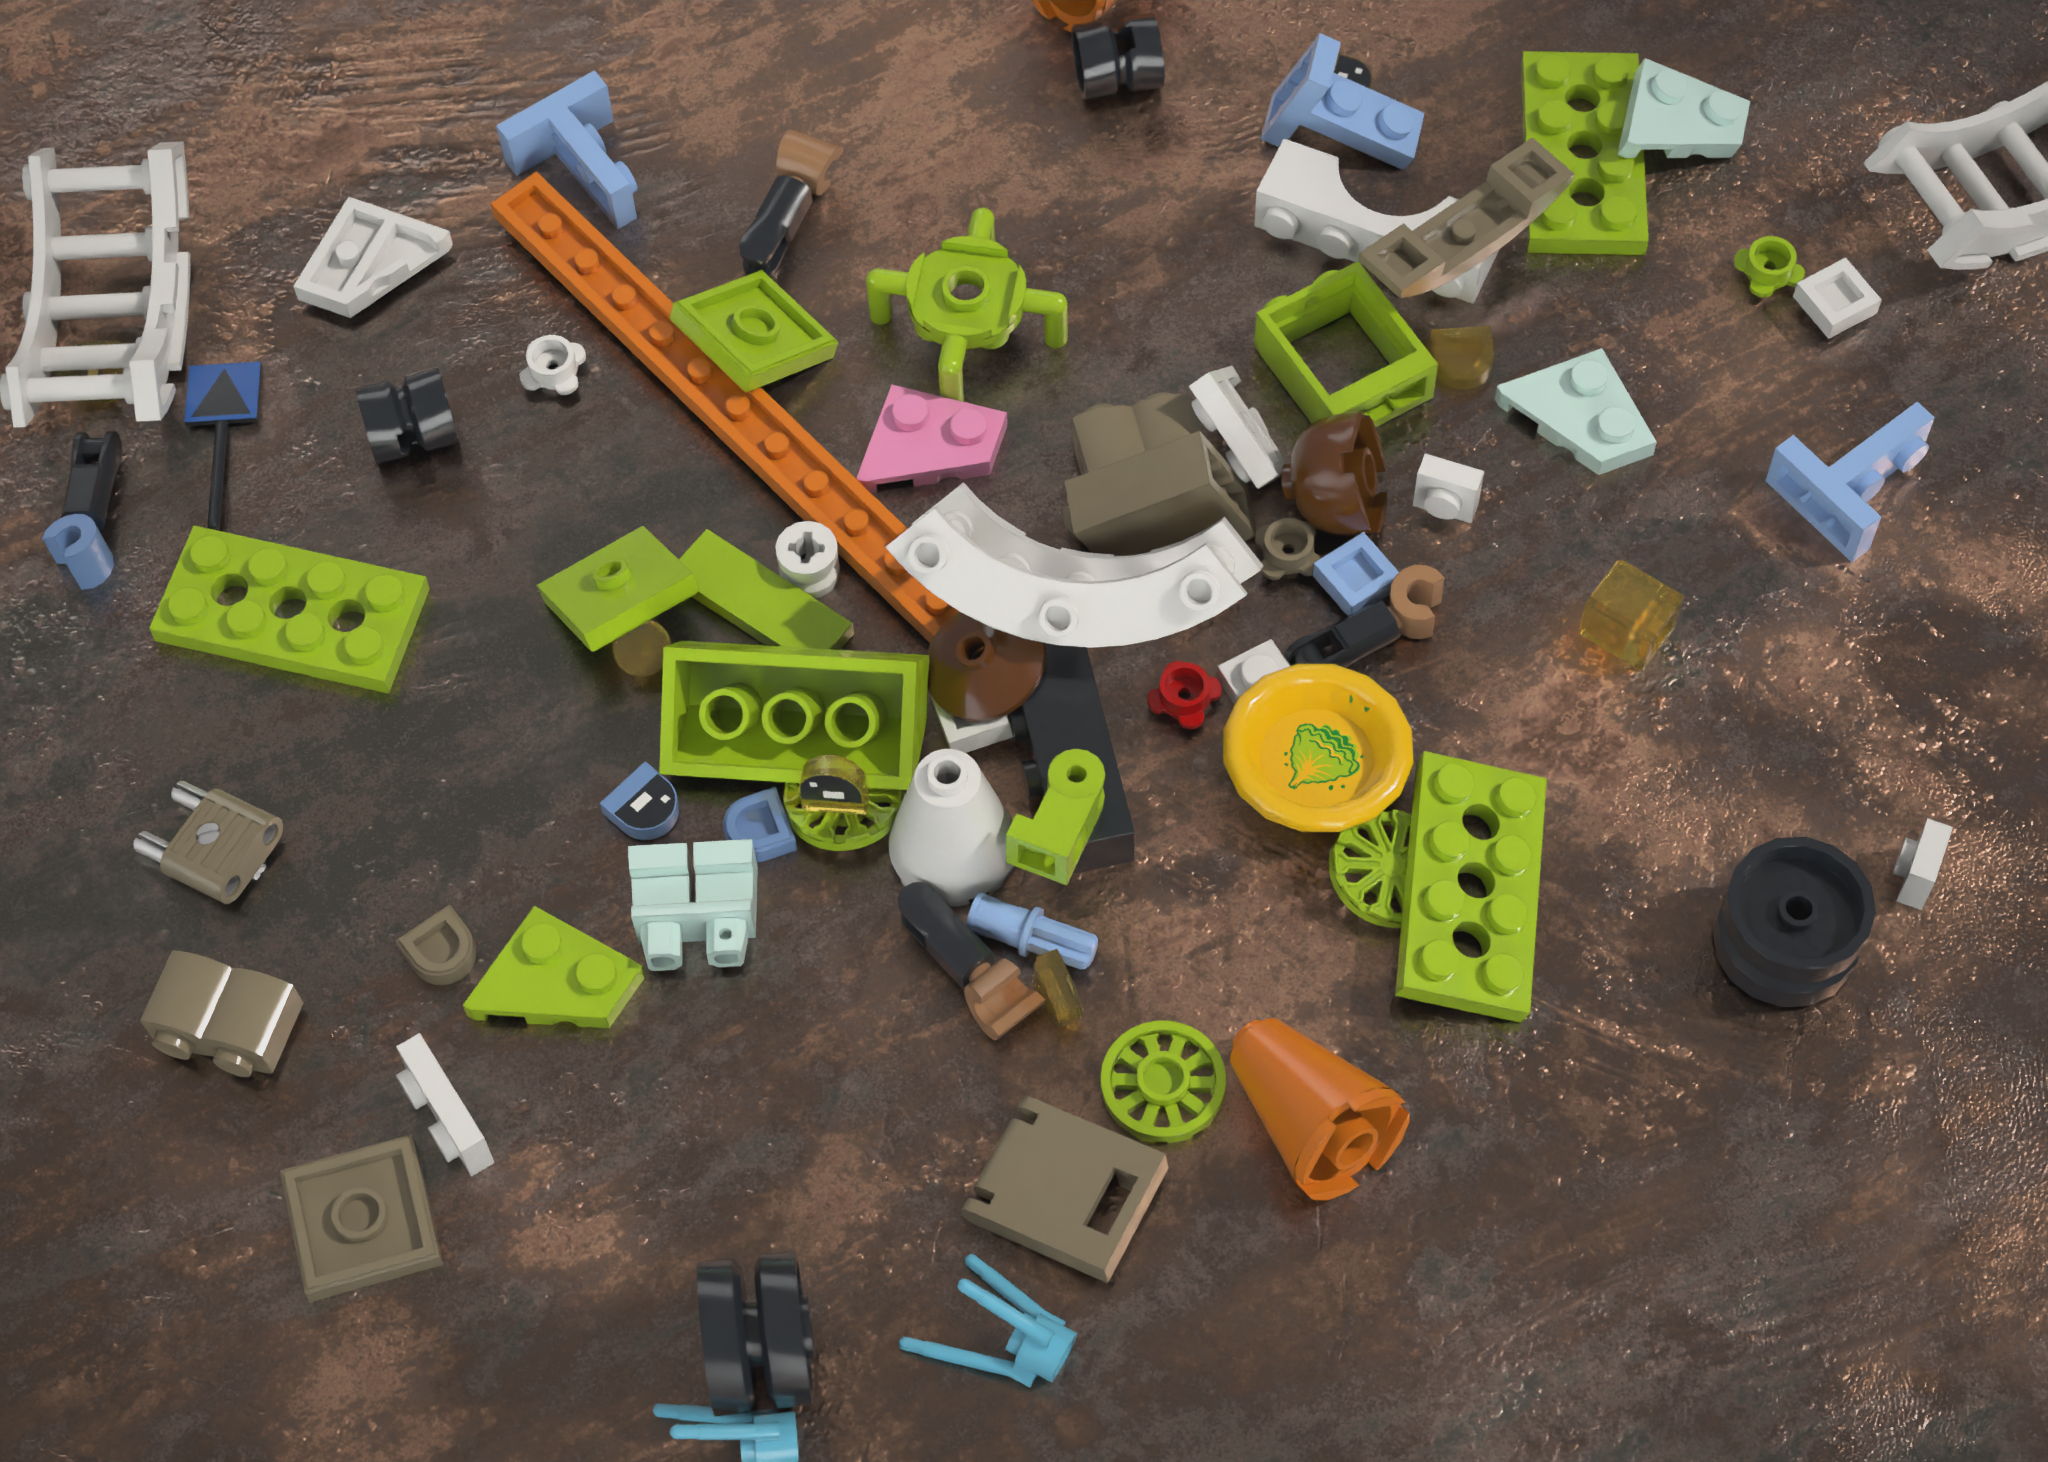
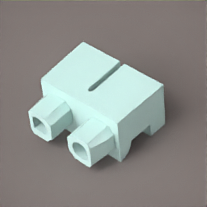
M752 839L693 842L696 902H694L693 868L687 843L628 846L633 903L631 918L638 943L643 946L648 969L651 971L675 970L683 966L682 942L706 941L709 965L716 967L743 965L748 938H756L758 867Z

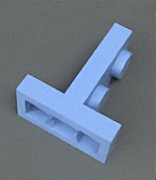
M1320 33L1273 92L1261 140L1280 147L1283 139L1288 140L1296 129L1302 125L1405 170L1415 157L1425 113L1334 73L1341 42Z
M595 70L496 125L504 161L516 176L556 154L617 229L637 219L633 194L638 191L636 181L622 161L613 163L608 157L604 142L597 132L599 129L612 123L614 118L607 84Z
M1916 402L1830 467L1825 465L1798 438L1792 435L1775 448L1765 481L1844 556L1853 562L1870 549L1882 518L1866 502L1872 499L1881 489L1885 478L1897 469L1905 473L1921 461L1929 449L1926 440L1935 417L1919 402Z

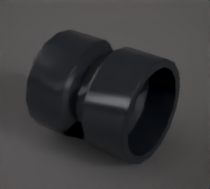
M1152 12L1120 17L1117 26L1112 28L1104 20L1072 25L1071 39L1074 65L1079 90L1084 100L1116 95L1120 85H1126L1131 92L1164 87L1163 49L1157 20Z
M438 366L405 375L401 386L396 387L387 379L355 388L363 423L377 465L410 456L412 447L417 444L426 451H431L460 443Z

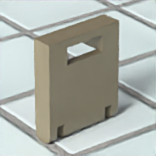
M1024 1096L1017 1111L1023 1119L1033 1125L1013 1118L1010 1120L973 1188L976 1195L990 1200V1204L987 1205L976 1199L967 1198L961 1209V1214L966 1220L976 1226L1108 1283L1169 1168L1166 1154L1040 1100ZM1116 1173L1119 1187L1131 1192L1108 1235L1087 1227V1224Z

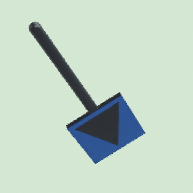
M261 361L189 366L185 426L216 424L208 529L218 531L220 528L228 424L258 422L262 372Z

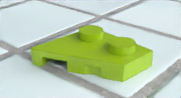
M534 906L467 998L463 1008L466 1015L475 1021H487L488 1015L525 1017L527 1024L554 1025L558 1022L568 1021L576 1024L578 1027L610 1029L646 975L643 965Z

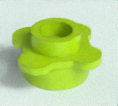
M1761 237L1753 242L1750 249L1739 250L1734 258L1735 268L1746 274L1751 282L1750 291L1758 297H1770L1774 290L1786 285L1796 287V284L1802 281L1805 276L1804 268L1796 264L1797 254L1794 247L1781 237ZM1765 266H1766V267H1771V268H1773L1774 270H1769V269H1766V268H1764V267H1765Z

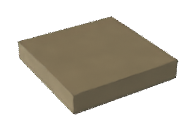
M412 1134L280 1170L304 1291L309 1302L444 1265L418 1149Z

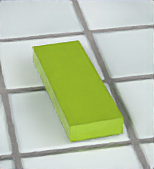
M708 529L702 533L679 559L693 572L700 591L691 597L766 646L840 650L854 634L852 622Z

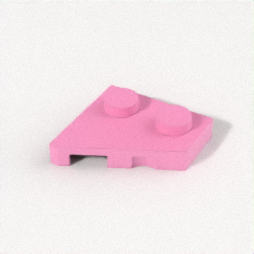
M891 385L856 479L872 494L877 493V484L913 479L914 487L939 483L948 477L967 479L990 475L1008 426L1007 412Z

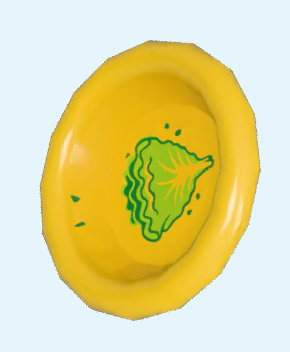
M1295 664L1262 676L1237 698L1223 728V763L1238 795L1265 819L1300 832H1341L1374 820L1401 795L1414 765L1412 729L1397 700L1369 676L1336 664Z

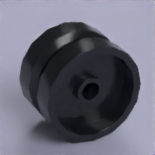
M1808 837L1776 838L1755 847L1735 867L1713 930L1717 959L1730 980L1751 997L1776 1006H1810L1833 996L1851 977L1859 955L1869 938L1876 914L1872 886L1857 862L1834 845Z
M796 1250L760 1255L754 1266L756 1299L751 1300L747 1298L742 1267L734 1258L698 1262L696 1277L700 1331L707 1385L714 1417L751 1411L757 1399L756 1366H764L769 1398L777 1408L813 1404L814 1391L811 1358H815L814 1333L808 1293L803 1294Z

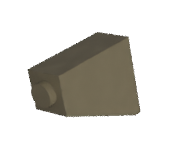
M1201 431L1065 481L1069 506L1063 508V519L1066 529L1075 542L1081 541L1092 553L1114 554V557L1148 553L1151 550L1183 541L1207 529L1224 516L1244 541L1255 538L1256 535L1247 484L1239 478L1233 468Z

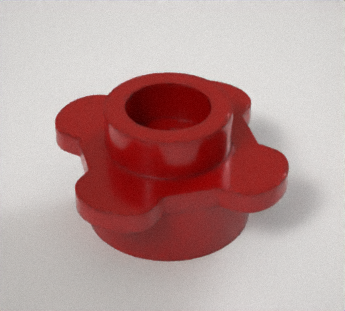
M1174 661L1165 667L1160 678L1159 687L1152 689L1148 693L1147 704L1149 709L1156 714L1166 713L1178 719L1183 728L1196 729L1204 723V711L1209 703L1220 698L1222 687L1217 678L1208 676L1200 666L1189 662ZM1185 691L1190 693V697L1182 699L1178 694Z

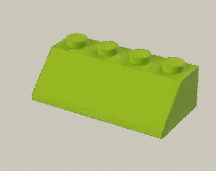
M679 641L663 647L659 774L802 783L813 776L829 775L847 780L855 787L907 790L919 763L927 722L930 655Z

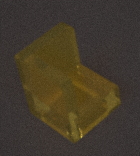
M1618 560L1586 601L1579 633L1643 672L1676 627L1684 595L1628 562Z

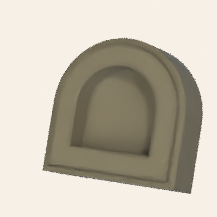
M450 904L395 941L400 953L422 980L434 985H449L461 980L471 971L476 960V946L472 935Z

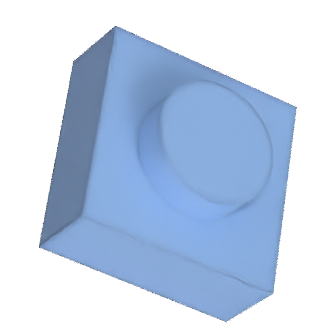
M1364 532L1316 561L1313 567V577L1347 616L1390 595L1391 584L1399 573Z

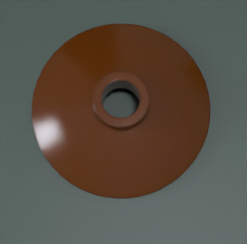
M959 611L941 626L929 645L926 654L930 655L928 690L935 702L955 718L969 722H986L1001 718L1020 707L1037 688L1045 669L1046 645L1044 642L1024 639L992 628ZM985 646V650L979 658L970 660L972 654L977 649Z

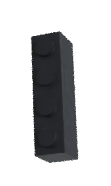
M1045 643L1046 664L1037 688L1020 707L1008 714L1014 743L1026 742L1030 760L1021 762L1028 799L1039 797L1040 803L1042 802L1048 790L1050 763L1060 753L1066 750L1081 749L1096 755L1103 763L1105 770L1103 786L1105 795L1104 805L1072 874L1134 862L1135 831L1087 647Z

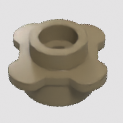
M1294 518L1279 519L1271 525L1260 527L1255 535V543L1262 548L1264 559L1261 562L1263 564L1261 573L1270 580H1279L1284 574L1293 573L1312 576L1314 563L1321 559L1319 555L1314 553L1313 548L1316 537L1315 528L1308 522ZM1292 548L1294 552L1285 554L1282 549Z

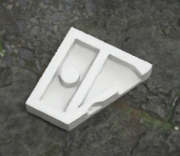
M348 197L293 287L297 298L305 303L351 318L449 252L453 245L450 232L443 228Z
M1229 366L1208 372L1189 386L1196 396V399L1191 402L1192 407L1203 425L1211 432L1218 429L1231 448L1226 452V457L1239 478L1245 483L1252 480L1257 489L1280 477L1282 467L1286 463L1271 439L1258 410L1254 407L1248 409L1234 389L1236 385L1242 382L1234 367Z

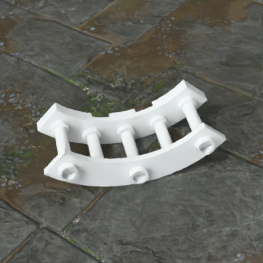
M2048 81L2010 102L2001 101L1990 107L1986 112L1967 118L1942 123H1914L1905 121L1902 125L1888 131L1880 139L1878 149L1863 162L1871 172L1905 174L1943 225L1942 236L1927 249L1940 268L1954 270L1988 268L1993 261L1990 257L2009 253L2016 262L2048 251V162L2027 136V134L2048 123ZM2005 146L2044 200L2017 208H2009L1973 158ZM1948 166L1980 210L1970 209L1967 212H1963L1933 170Z
M183 141L158 143L147 150L148 158L143 159L141 165L57 169L54 148H42L28 156L29 164H25L23 167L22 181L25 196L28 200H32L33 207L31 291L25 292L23 296V315L26 325L22 340L12 361L5 367L6 373H3L0 378L1 402L5 410H11L13 428L26 427L34 418L41 402L125 398L127 404H134L136 422L158 421L167 413L176 392L174 383L166 384L169 371L181 370L189 314L190 253L179 252L178 249L179 220H189L187 172ZM144 189L145 194H151L152 226H147L145 232L61 236L59 193ZM147 256L148 260L152 262L151 286H144L142 292L61 296V260ZM144 316L146 319L142 337H137L136 343L56 347L59 320ZM124 368L123 374L50 377L51 371Z
M964 482L916 519L910 528L885 547L909 574L930 592L961 613L992 628L1024 639L1076 647L1124 646L1156 640L1189 629L1218 615L1244 598L1248 593L1241 583L1261 571L1263 564L1225 516L1207 529L1183 541L1151 550L1148 553L1114 557V554L1086 553L1066 548L1059 550L1026 537L1025 532L999 517L981 502Z

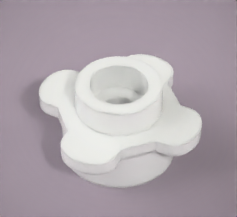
M545 335L532 341L528 345L526 352L528 366L520 373L522 386L530 391L537 390L540 387L556 390L561 395L574 392L579 385L578 378L576 377L578 366L586 359L584 348L580 344L570 343L567 339L558 335ZM558 365L556 369H548L549 366Z

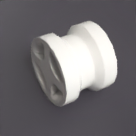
M804 521L787 527L779 535L775 546L777 562L779 564V575L813 598H820L830 593L838 584L841 574L836 537L831 530L821 523ZM806 553V558L801 560L800 556Z

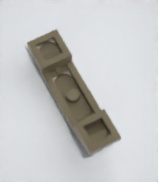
M1531 138L1490 165L1486 182L1413 231L1403 223L1361 251L1358 261L1399 298L1412 297L1435 289L1466 273L1516 237L1572 183L1574 173L1534 138Z

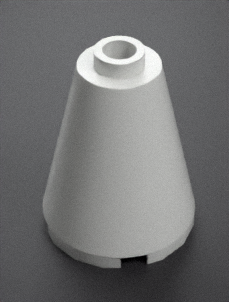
M941 749L924 757L916 768L889 835L890 859L895 871L901 878L902 884L907 886L915 882L926 883L951 907L970 904L969 899L975 898L979 892L987 893L989 891V895L1002 887L1014 869V865L1006 863V833L1012 823V819L971 756L956 749Z

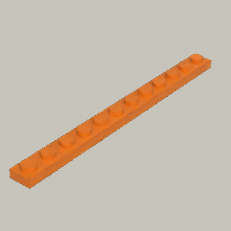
M537 171L491 202L490 205L494 218L804 521L821 523L829 528L836 537L838 554L931 643L941 626L959 611L930 592L909 574L885 548L908 528L761 387L745 392L669 319L673 302ZM983 646V647L977 649V650L972 654L971 658H972L975 654H977L980 650H982L985 646Z

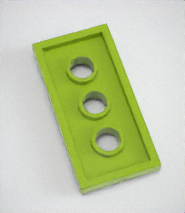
M1523 51L1521 60L1523 143L1534 138L1574 173L1572 183L1543 213L1526 227L1527 253L1646 255L1649 238L1644 149H1641L1635 158H1624L1617 155L1634 75L1639 67L1638 53ZM1573 99H1585L1596 108L1588 112H1579L1572 109L1567 102ZM1576 145H1586L1593 148L1598 155L1590 159H1582L1574 156L1569 149ZM1578 192H1588L1595 195L1600 200V203L1594 206H1582L1577 204L1571 196Z
M193 525L149 630L156 642L389 694L430 588L426 576ZM241 586L248 589L242 601L230 606L217 603L220 593L229 587ZM300 599L306 602L304 610L292 618L283 619L274 615L277 607L284 601ZM358 612L365 616L362 624L351 631L341 632L333 628L335 620L344 613Z
M1424 751L1416 761L1395 996L1522 1023L1530 1014L1547 778ZM1475 815L1483 819L1490 828L1491 839L1481 840L1471 836L1463 825V816ZM1471 873L1479 877L1486 887V897L1474 898L1467 895L1459 886L1458 874ZM1463 931L1472 934L1481 945L1482 956L1470 958L1460 953L1454 945L1453 933Z

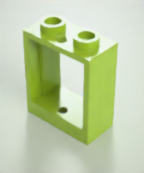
M1359 261L1339 271H1327L1320 275L1311 285L1290 296H1278L1270 300L1260 311L1256 312L1254 347L1311 424L1319 419L1333 415L1363 411L1362 416L1369 415L1375 427H1378L1433 398L1438 363ZM1351 313L1390 365L1329 395L1290 343Z

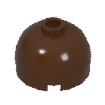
M1363 411L1333 415L1319 419L1303 430L1292 449L1291 463L1284 464L1282 467L1281 480L1286 499L1288 501L1295 500L1300 514L1316 530L1329 535L1354 536L1362 532L1365 534L1377 533L1381 531L1385 522L1387 492H1380L1375 495L1377 473L1386 472L1384 456L1375 424L1369 415L1362 416Z

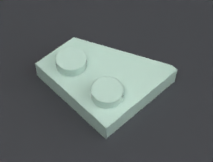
M1645 58L1635 71L1617 155L1624 158H1635L1641 149H1664L1667 158H1688L1693 154H1700L1707 158H1732L1743 142L1750 101Z
M1602 348L1497 386L1495 401L1499 407L1506 412L1512 407L1519 410L1539 424L1538 434L1556 446L1569 449L1577 461L1598 475L1654 455L1657 442Z

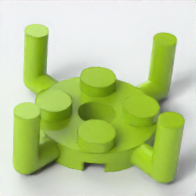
M984 207L978 208L972 213L967 236L952 237L942 241V248L930 253L926 257L924 251L915 259L909 272L875 268L866 276L869 317L872 322L882 325L892 319L891 294L906 296L908 312L914 323L917 335L923 340L934 341L942 345L938 362L941 397L964 402L962 366L966 349L981 347L996 349L1003 346L1007 342L1009 334L1021 321L1024 312L1044 315V340L1049 347L1061 348L1068 341V303L1066 297L1059 292L1026 288V276L1021 265L1019 264L1018 267L1008 256V250L995 242L994 215L989 209ZM964 284L974 285L982 290L978 297L971 300H960L951 294L952 290Z

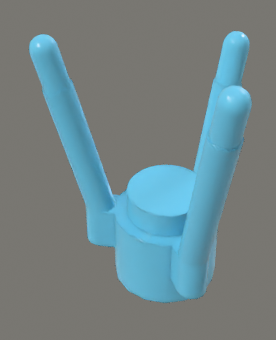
M969 1254L965 1258V1264L979 1275L983 1281L1023 1312L1021 1313L968 1279H961L958 1282V1289L962 1293L1015 1327L1006 1346L1008 1352L1016 1355L1015 1362L909 1337H902L898 1342L900 1349L1008 1376L1030 1388L1037 1375L1050 1382L1055 1380L1074 1345L1078 1333L1065 1327L1066 1321L1045 1311L976 1255Z
M658 1403L653 1407V1413L657 1417L717 1423L674 1425L670 1429V1435L674 1439L740 1440L742 1462H799L795 1411L777 1413V1409H767L714 1417L712 1407Z

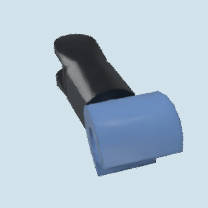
M107 431L104 438H89L86 432H77L74 435L70 476L60 519L53 522L46 529L42 537L57 564H67L81 590L91 589L102 584L110 576L114 566L113 555L101 533L105 527L113 483L122 460V443L116 431Z

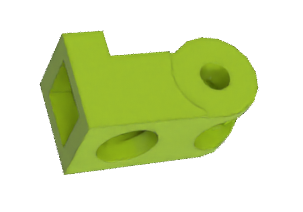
M1072 749L1060 753L1053 759L1048 770V790L1034 819L1016 813L1006 833V863L1067 886L1104 805L1105 795L1103 786L1105 770L1103 763L1096 755L1087 750Z

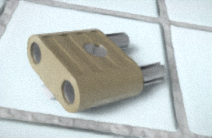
M179 781L176 783L179 789L173 787L171 797L173 801L194 811L170 843L147 831H143L138 834L142 838L141 840L135 838L134 849L136 852L159 862L160 869L165 875L224 904H230L240 896L251 879L257 880L260 877V873L265 870L266 865L263 863L281 838L283 822L279 817L220 789L206 792L185 781Z

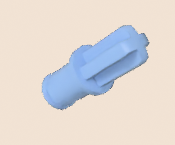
M979 892L976 895L966 921V925L974 933L1018 948V954L1023 957H1027L1032 952L1081 970L1091 965L1097 951L1098 938L1095 934L1044 917V909L1036 906L1031 911L1003 902L983 892Z

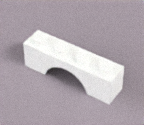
M1283 139L1256 191L1254 226L1266 230L1274 237L1292 239L1320 249L1330 257L1345 258L1357 262L1361 251L1403 223L1413 231L1459 199L1448 196L1432 209L1409 216H1391L1372 211L1358 203L1346 191L1339 175L1338 157ZM1498 251L1466 273L1432 289V291L1443 297H1455L1474 304Z

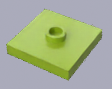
M763 270L674 302L669 317L686 336L745 392L834 358L839 343Z
M644 526L639 527L537 585L545 604L591 652L602 648L700 591L693 572Z

